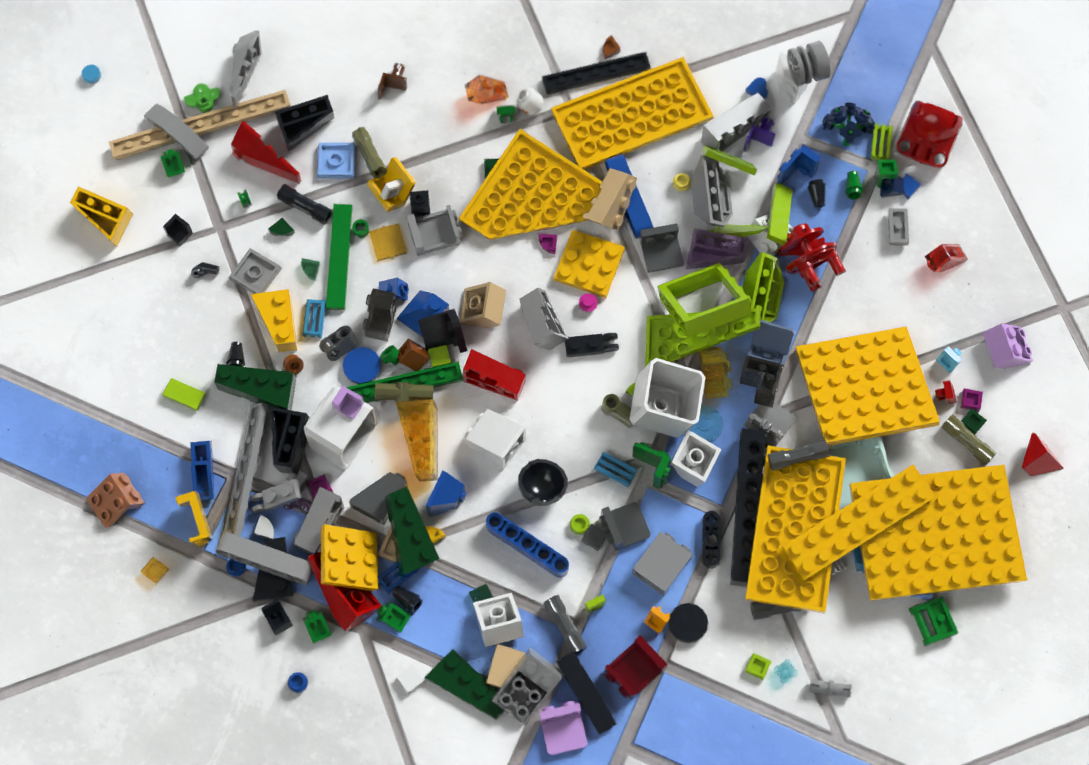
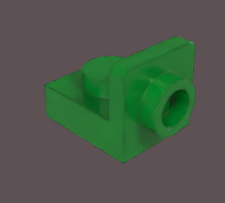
M174 149L163 152V156L160 157L168 178L185 172L178 151L174 152Z
M385 603L378 609L376 620L401 633L411 615L393 603Z
M321 610L309 611L305 614L306 617L302 618L313 643L331 636Z

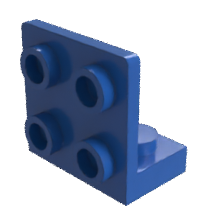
M802 145L799 150L796 148L790 156L791 159L788 162L785 161L780 166L777 183L783 185L797 168L803 175L809 176L812 179L817 173L821 157L805 145Z

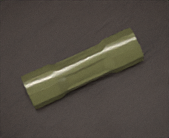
M359 127L353 131L352 137L364 157L370 174L374 178H380L386 174L387 169L379 157L365 127Z
M953 414L941 426L951 437L956 438L973 453L974 457L984 466L997 454L988 444L982 442L967 429L964 423Z

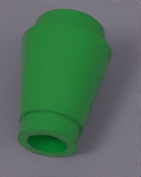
M850 171L847 173L845 194L849 199H859L864 190L858 172Z

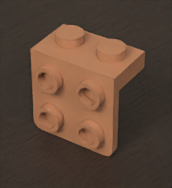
M125 473L109 474L87 497L88 503L106 528L111 527L128 509L141 508L145 504L140 493L134 488L130 478Z

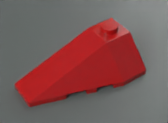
M242 121L231 142L233 156L238 160L242 159L249 165L300 183V173L283 157L278 158L274 148L270 144L266 146L260 139L261 135Z
M321 552L310 555L307 558L333 617L344 631L359 626L378 611L381 604L371 591L321 584Z

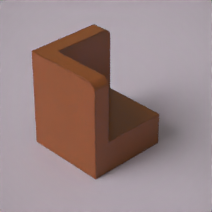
M409 338L399 348V362L414 371H419L429 360L426 348Z

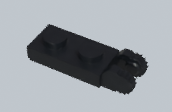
M605 333L603 335L593 334L568 337V340L565 341L566 357L604 354V352L618 351V344H607L605 346L603 344V341L616 340L618 335L617 333Z

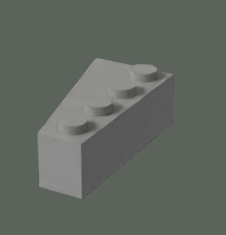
M759 93L747 97L740 104L705 124L701 143L720 151L726 150L750 132L753 125L758 126L763 122L764 118H769L772 107Z

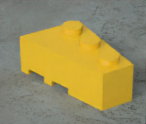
M79 186L70 201V204L112 243L118 246L133 216V213L127 207Z
M289 289L251 294L253 302L278 352L298 350L292 299Z

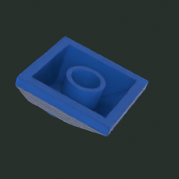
M420 290L400 313L397 320L422 337L418 320L450 310L449 304L434 293Z
M442 470L426 503L427 515L434 517L457 508L459 503H463L466 498L465 485Z

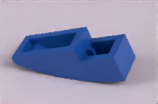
M212 440L190 442L193 491L199 493L200 500L214 499Z

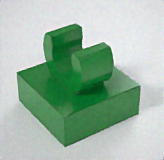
M515 105L496 106L497 115L501 114L499 117L501 123H503V117L506 115L510 117V122H513L512 113H515Z

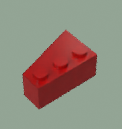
M471 349L463 368L465 383L518 401L526 382V374L516 368L513 369Z

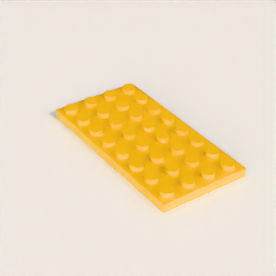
M684 57L551 107L552 115L577 166L584 170L601 164L606 159L621 154L624 155L711 121L714 118Z
M767 446L745 600L825 613L832 564L803 581L781 547L839 511L846 458L830 456L772 471L767 455L792 449Z

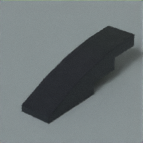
M572 651L557 660L558 667L586 715L590 718L597 733L600 735L615 726L617 723L576 654Z

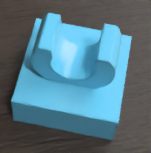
M948 346L936 361L951 373L962 361V358L959 357L962 352L958 348L952 350Z

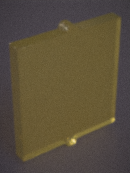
M399 223L369 231L377 261L388 258L394 259L396 256L407 254Z

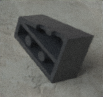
M328 95L275 111L276 119L288 151L334 119V112Z
M270 407L273 435V465L279 472L288 474L291 472L294 475H298L307 443L304 426L307 424L309 416L304 412Z

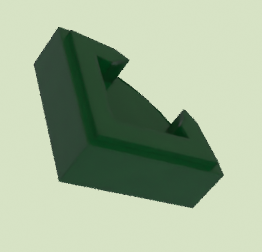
M283 218L268 228V231L275 236H290L295 233L294 229Z

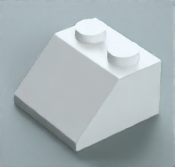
M781 51L775 70L779 92L785 100L795 104L807 89L808 84L804 83L802 86L795 85L788 68L787 55Z
M687 430L670 464L681 478L699 487L705 483L721 449Z
M512 593L473 603L485 647L524 637L522 620Z

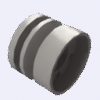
M820 40L806 44L805 49L802 46L788 49V68L796 86H802L804 83L809 84L812 78L815 81H820L830 77L831 68L828 53Z

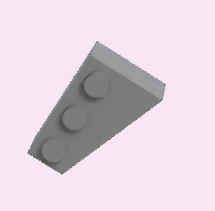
M322 487L319 488L311 508L304 518L300 531L294 537L293 541L295 542L296 549L308 555L320 552L321 526L324 524L336 525L345 508L341 496Z

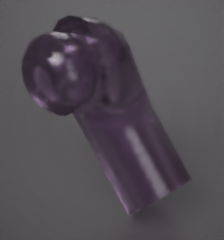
M301 497V499L283 505V507L288 511L292 510L293 507H299L304 513L308 514L311 505Z

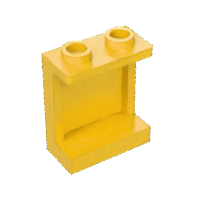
M192 491L177 496L176 501L179 506L184 507L191 504L199 530V536L190 538L189 542L196 546L208 544V540L212 539V535L199 493Z

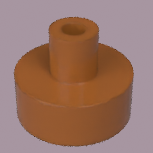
M295 354L287 356L283 361L284 369L287 372H294V375L300 373L304 366L302 359Z

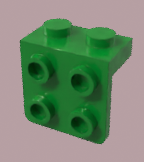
M635 442L632 457L657 468L654 474L653 487L660 489L661 485H666L669 479L671 457L664 451L651 449L646 443Z

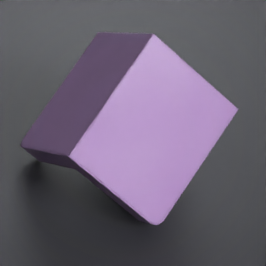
M344 386L340 388L332 401L334 409L352 419L356 417L364 404L362 396Z

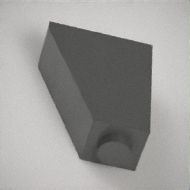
M387 473L351 498L349 501L350 507L384 526L389 519L385 496L406 486L408 487L406 478L399 473Z

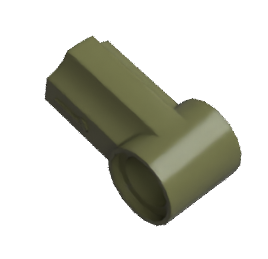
M606 395L601 405L602 412L605 415L614 417L630 428L633 425L629 420L631 408L621 402L617 395ZM613 402L615 407L609 408L606 403Z

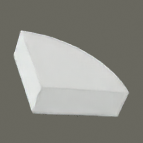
M260 515L254 534L267 539H274V529L271 522L266 517Z

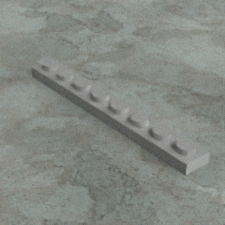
M263 402L250 406L224 532L240 537L244 527L245 513L248 509V499L252 490V480L256 471L255 466L260 452L261 438L264 433V423L267 418L268 405Z

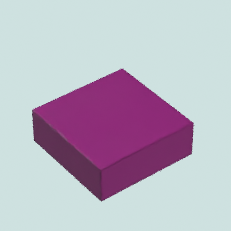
M964 388L962 390L960 408L967 410L972 408L979 412L981 410L983 392Z
M325 474L307 482L314 499L320 487L333 493Z

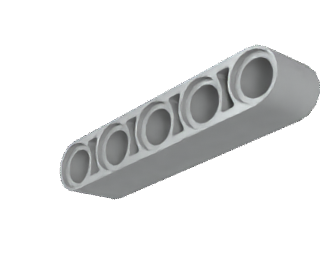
M229 532L222 533L215 550L221 556L302 585L308 584L313 572L307 560Z

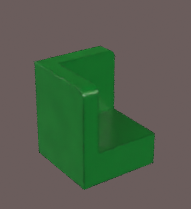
M896 159L877 160L875 171L877 188H881L883 179H898Z

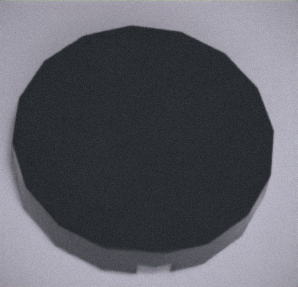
M680 604L670 614L668 622L669 631L680 642L687 644L695 643L707 632V615L696 604Z

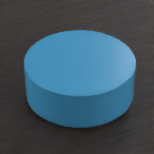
M90 64L83 68L82 77L85 82L93 84L100 80L101 72L96 65Z

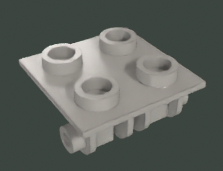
M765 396L754 412L749 415L748 420L743 426L747 429L765 430V437H768V443L776 447L797 417Z

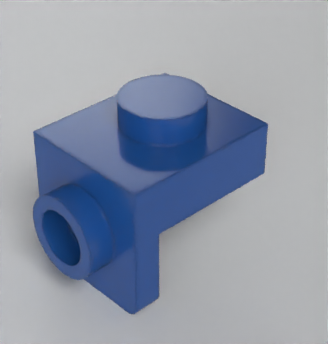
M398 277L380 281L378 299L382 302L396 298L407 301L408 283Z

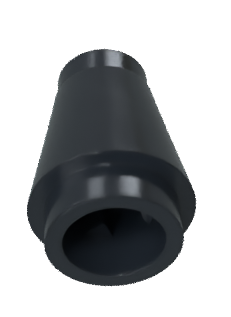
M822 179L809 181L807 188L814 208L824 207L826 184L823 183Z
M235 341L231 343L226 361L227 365L241 367L245 365L241 342Z
M397 586L392 593V596L408 612H416L423 601L420 595L401 586Z

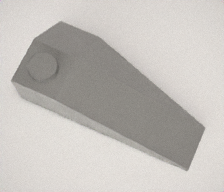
M257 30L241 36L238 43H235L232 49L231 98L233 108L237 109L262 55L260 33Z

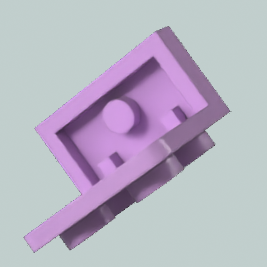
M574 701L563 703V707L554 708V706H548L543 708L542 712H539L549 755L573 751L587 746L579 703L574 704Z

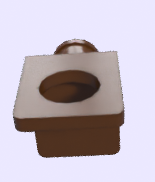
M395 63L391 74H382L378 86V99L381 100L385 87L407 90V78L402 77L405 70L403 64H400L398 69V63Z

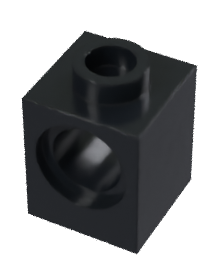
M428 190L410 192L412 214L414 213L415 218L431 214Z

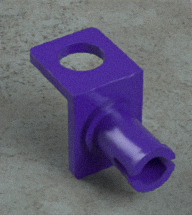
M766 117L763 119L760 127L752 126L746 138L743 151H746L751 139L768 146L773 145L776 134L770 132L774 125L772 119L767 124L769 118Z

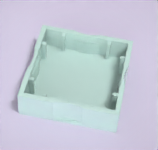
M881 436L828 446L830 456L846 458L839 510L852 503L850 483L888 479L894 476L887 462Z

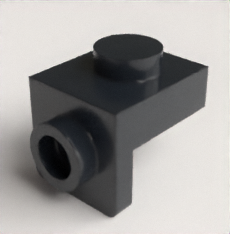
M279 599L261 608L275 636L293 626Z

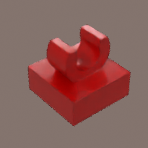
M951 380L943 381L944 388L935 390L936 398H938V401L947 399L949 405L957 403Z

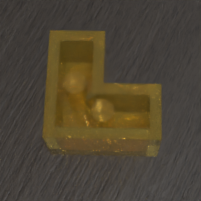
M721 346L699 351V366L705 376L703 389L705 398L729 397V390L732 389L731 378H728V372H731V364L728 361L727 353L723 352Z

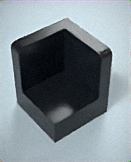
M176 213L163 226L166 235L179 246L193 234L189 223Z

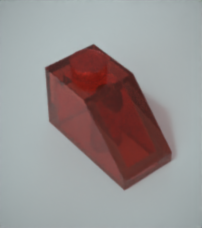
M940 244L924 256L928 267L933 272H944L968 260L959 244Z

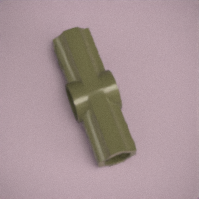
M396 382V384L375 383V400H394L400 403H412V401L433 402V385H413V383Z

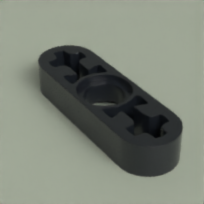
M715 511L706 512L702 519V563L705 567L711 569L717 567L720 562L721 518ZM709 516L716 520L713 524V530H709L710 522L706 521L709 519ZM714 535L717 538V542L712 545L708 544L706 537ZM710 549H713V558H716L713 563L706 559L709 557Z

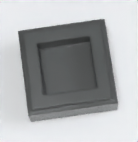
M590 524L581 542L599 551L608 533Z

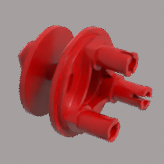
M802 223L795 226L792 232L787 234L788 242L781 247L780 251L782 254H786L801 248L804 255L791 262L785 268V271L790 274L799 273L805 279L810 291L814 292L822 287L819 283L820 279L815 273L817 267L825 262H829L836 276L845 273L846 270L836 253V243H828L813 250L810 247L809 243L823 234V228L810 229L807 223Z

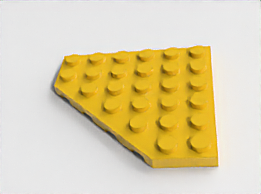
M519 129L458 220L488 240L590 221L583 218L585 213L590 212L593 206L591 203L593 198L597 199L601 192L599 187L602 181Z

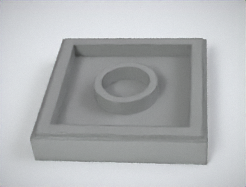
M250 248L229 276V280L253 294L264 293L282 268L277 263Z

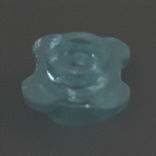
M788 659L784 660L779 666L776 665L774 667V673L779 675L782 683H787L790 678L798 675V671L794 669V666Z

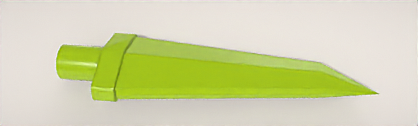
M714 226L713 230H706V236L716 237L717 242H722L724 240L760 234L769 226Z

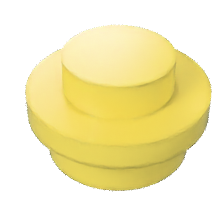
M685 173L677 174L673 178V186L678 191H686L691 186V179Z

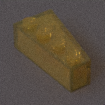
M434 399L395 402L416 478L419 482L438 480V407Z

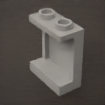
M446 205V210L416 218L414 213L406 215L417 256L460 244V237H463L460 226H456L455 221L458 220L456 211L451 210L450 205Z
M660 532L636 563L632 574L665 596L669 587L691 560L693 554L690 553L691 550L687 546L677 544L671 535Z

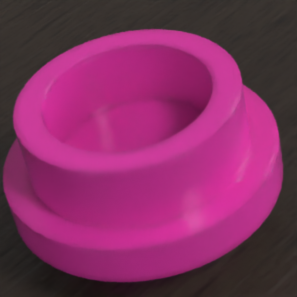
M584 294L580 297L579 307L583 311L592 312L597 308L598 301L594 295Z

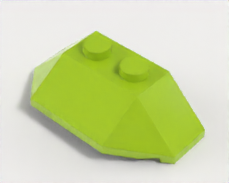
M760 252L745 273L743 290L752 300L750 308L760 309V320L772 323L778 316L784 279L778 265V258Z

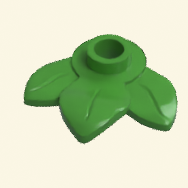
M199 83L194 87L193 94L184 96V101L189 107H196L202 113L211 112L214 102L220 97L219 88L209 89L206 84Z

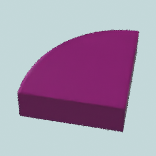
M539 234L541 247L546 252L556 255L557 235Z

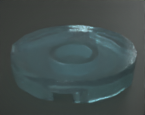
M701 405L699 421L689 431L708 442H713L720 436L723 430L722 416L715 408Z

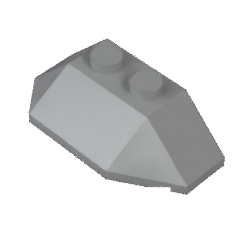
M702 155L691 179L694 213L707 224L724 227L733 215L729 181L722 168L718 165L719 161Z

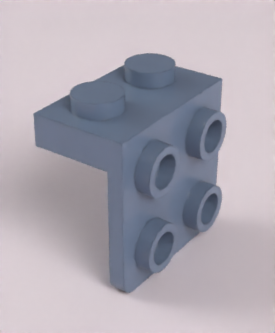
M760 320V329L754 331L746 362L783 372L794 336V330Z

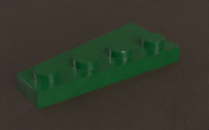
M454 649L424 677L429 682L436 684L441 689L455 695L460 700L467 702L495 720L505 712L504 709L492 701L497 691L491 685L485 684L486 680Z

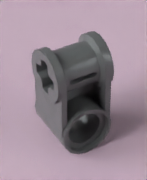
M345 325L322 339L319 348L322 352L326 353L330 361H336L358 345V340L351 327Z

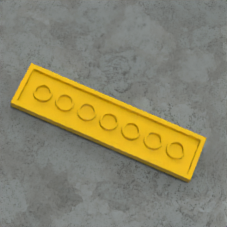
M913 464L781 548L803 581L924 506L936 496Z

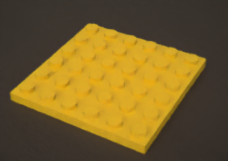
M907 326L796 346L795 351L822 438L826 440L828 446L939 426L940 420Z

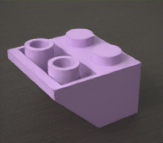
M1001 323L983 332L995 368L1007 369L1033 362L1031 357L1032 351L1026 343V335L1021 327Z

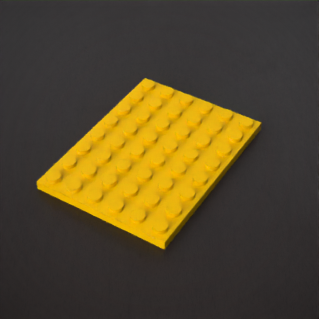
M1004 464L921 474L936 497L860 545L870 601L1027 581ZM890 478L850 483L849 488L852 502Z

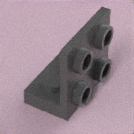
M677 223L640 231L639 240L648 273L684 265L678 241L679 228Z

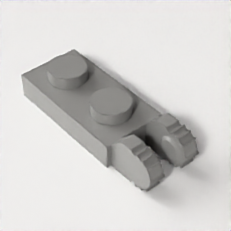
M291 479L263 490L262 493L250 496L251 502L264 501V504L252 507L253 513L270 511L301 499L299 483L296 479Z

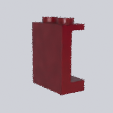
M639 635L632 645L612 663L605 666L604 671L606 673L604 675L609 682H615L618 685V691L624 698L629 697L632 700L667 668L668 664Z

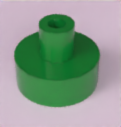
M391 345L381 353L380 359L385 364L391 362L393 365H396L399 362L397 358L399 350L394 345Z

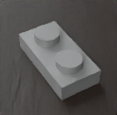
M888 209L889 245L908 246V209Z

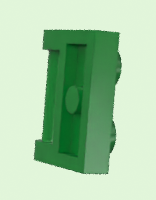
M943 596L909 608V612L914 616L924 639L922 640L924 647L958 634ZM921 611H926L936 635H930Z

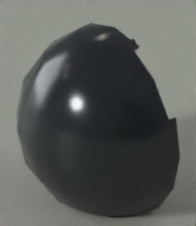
M536 459L529 461L521 469L518 475V486L522 496L530 503L546 506L559 501L564 496L568 488V478L564 470L557 463L546 459Z

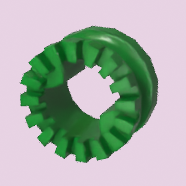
M246 190L243 193H237L243 208L247 204L252 205Z
M362 219L356 220L352 225L353 234L358 238H365L369 234L368 223ZM357 226L366 227L364 231H356Z

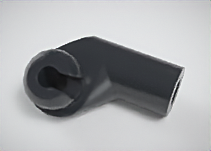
M201 262L192 268L191 275L194 278H200L207 273L218 275L220 266Z

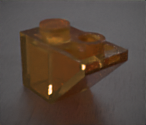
M478 75L465 84L468 101L485 104L509 98L504 81Z

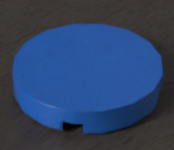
M355 348L348 352L344 358V374L349 381L357 384L374 381L381 371L380 358L370 348Z

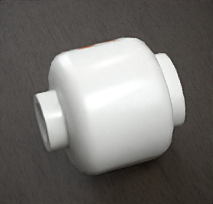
M522 89L517 94L516 104L524 113L534 115L542 110L543 97L534 89Z

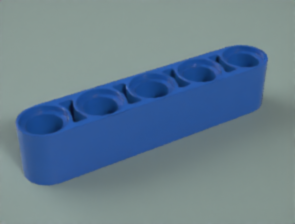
M623 154L605 160L607 172L612 168L632 175ZM636 186L632 191L630 204L625 211V215L634 237L638 239L640 238L641 230L654 227Z
M493 512L487 516L486 528L489 533L552 575L562 578L568 574L569 561L566 557L501 514ZM497 520L500 522V525L492 527L490 522ZM514 531L516 536L509 538L506 536V533ZM526 541H529L533 544V546L529 549H526L522 546V544ZM546 552L549 557L547 559H540L538 555ZM562 563L565 565V569L557 570L555 565Z

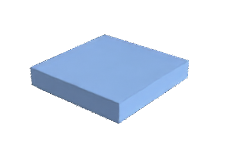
M318 143L317 178L354 179L355 143Z

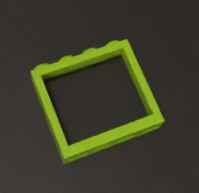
M720 263L657 286L660 301L688 338L752 314L750 308L752 300L750 296L744 293L742 286L737 285L736 279L731 277L728 269H724ZM719 281L723 283L735 298L733 301L690 317L676 300V297Z

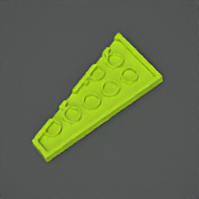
M751 308L752 314L689 338L670 314L647 316L645 367L656 358L673 362L760 329L761 311L759 308ZM694 312V313H687V314H688L689 317H690V316L696 315V314L701 313V312Z

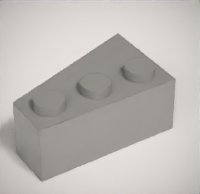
M537 287L519 299L521 310L524 313L535 346L551 350L568 340L545 290Z

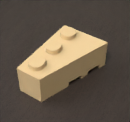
M610 168L599 187L601 189L597 199L593 198L591 202L593 206L589 213L584 214L583 218L618 231L623 223L625 211L630 204V197L636 187L637 178Z

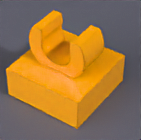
M654 606L645 618L644 623L660 634L670 619V613L664 614L660 611V606L657 608Z

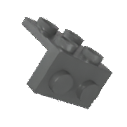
M637 502L611 511L609 506L601 509L599 520L602 527L606 528L608 532L606 534L607 540L610 545H613L615 551L650 538L651 533Z

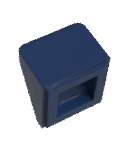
M898 176V179L882 180L880 197L903 194L902 177Z

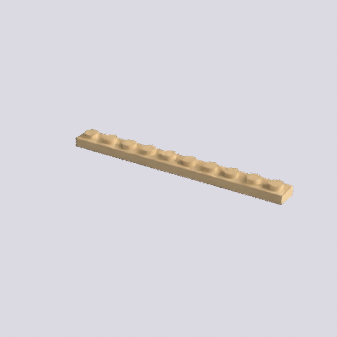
M286 90L241 102L238 104L237 109L231 105L181 121L199 136L240 124L242 121L247 122L274 114L275 111L290 107L291 105ZM159 127L109 141L114 160L176 143L173 138Z

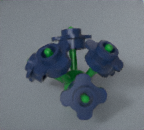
M852 102L845 103V106L834 108L822 120L824 130L827 128L832 130L834 127L839 129V134L844 137L843 145L850 146L856 137H860L861 130L864 133L868 132L871 134L872 130L875 129V123L870 117L871 113L868 110H861L860 107H856V104ZM851 116H854L856 124L851 121Z

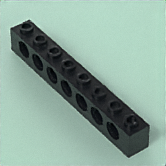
M742 428L740 433L730 585L747 587L749 569L743 568L741 562L748 561L750 563L752 549H745L742 543L750 542L753 547L763 467L766 458L764 448L767 449L768 437H765V430ZM749 448H756L758 454H751ZM754 466L757 472L750 473L747 467ZM753 485L756 491L749 492L746 486ZM752 504L755 510L748 511L745 505ZM751 523L754 529L746 530L743 524Z

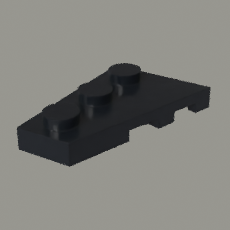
M285 537L265 540V546L287 553ZM259 569L253 602L293 596L290 580Z

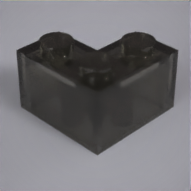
M373 288L371 295L368 294L366 298L369 315L368 319H364L362 329L365 331L366 337L388 342L397 311L395 293Z
M746 355L740 384L757 388L754 403L773 408L784 364Z

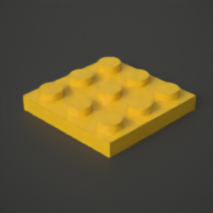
M572 229L553 281L607 298L625 247Z
M326 524L321 526V584L368 591L378 590L377 533Z

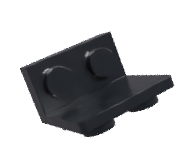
M455 309L418 320L427 352L428 349L451 344L454 347H458L460 353L467 351L461 324Z

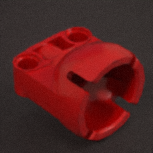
M915 101L897 141L896 150L899 154L916 162L934 168H942L948 162L962 127L963 118L939 106ZM903 141L908 142L910 148L907 151H902L899 144ZM936 155H942L944 157V163L940 165L936 164L934 161V157Z

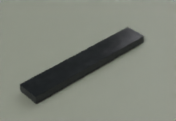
M641 52L542 76L546 95L644 72L650 70L651 65L647 53Z

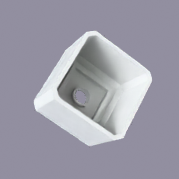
M658 358L652 360L636 377L629 420L638 427L676 438L681 437L699 421L705 383L704 374L702 371ZM661 402L664 409H658L655 403Z
M338 386L331 388L326 397L320 401L318 408L311 414L307 424L304 426V431L311 450L346 470L375 430L377 419L374 408L365 402L354 419L334 409L332 401L340 390Z

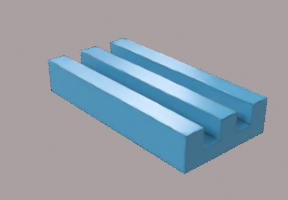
M307 299L303 337L311 336L315 338V336H318V338H322L326 310L325 300ZM311 304H314L311 331H308ZM318 305H321L319 327L317 332L315 330L317 322Z
M605 452L601 454L594 467L595 471L627 488L637 473V469ZM604 459H606V460L610 461L611 463H613V464H615V465H617V466H619V467H621V468L627 470V471L630 472L631 474H629V473H627V472H625V471L619 469L618 467H616V466H614V465H612V464H610V463L604 461ZM601 464L615 471L616 473H619L622 476L628 478V480L626 481L620 478L619 476L605 470L604 468L600 467Z

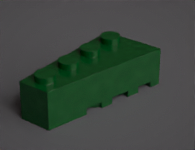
M217 364L214 382L218 390L239 398L248 399L256 404L263 402L268 405L269 409L270 407L285 410L292 409L296 386L294 372Z
M406 486L385 496L392 530V540H394L396 551L395 556L398 562L399 577L440 559L408 487Z

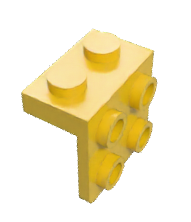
M397 157L391 158L385 175H382L380 178H373L367 183L369 189L387 212L405 206L410 192H412L415 186L413 177L407 172ZM401 179L404 184L399 195L383 200L380 194L385 184Z

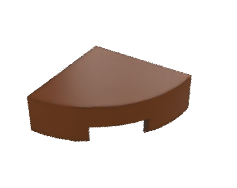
M612 35L606 39L603 45L604 59L621 51Z

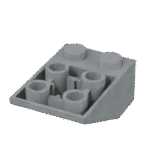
M529 648L492 701L525 725L562 679V672L533 649Z

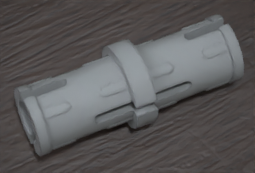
M811 679L810 681L812 686L809 688V692L825 693L827 696L851 697V684L834 683L833 680L825 682Z

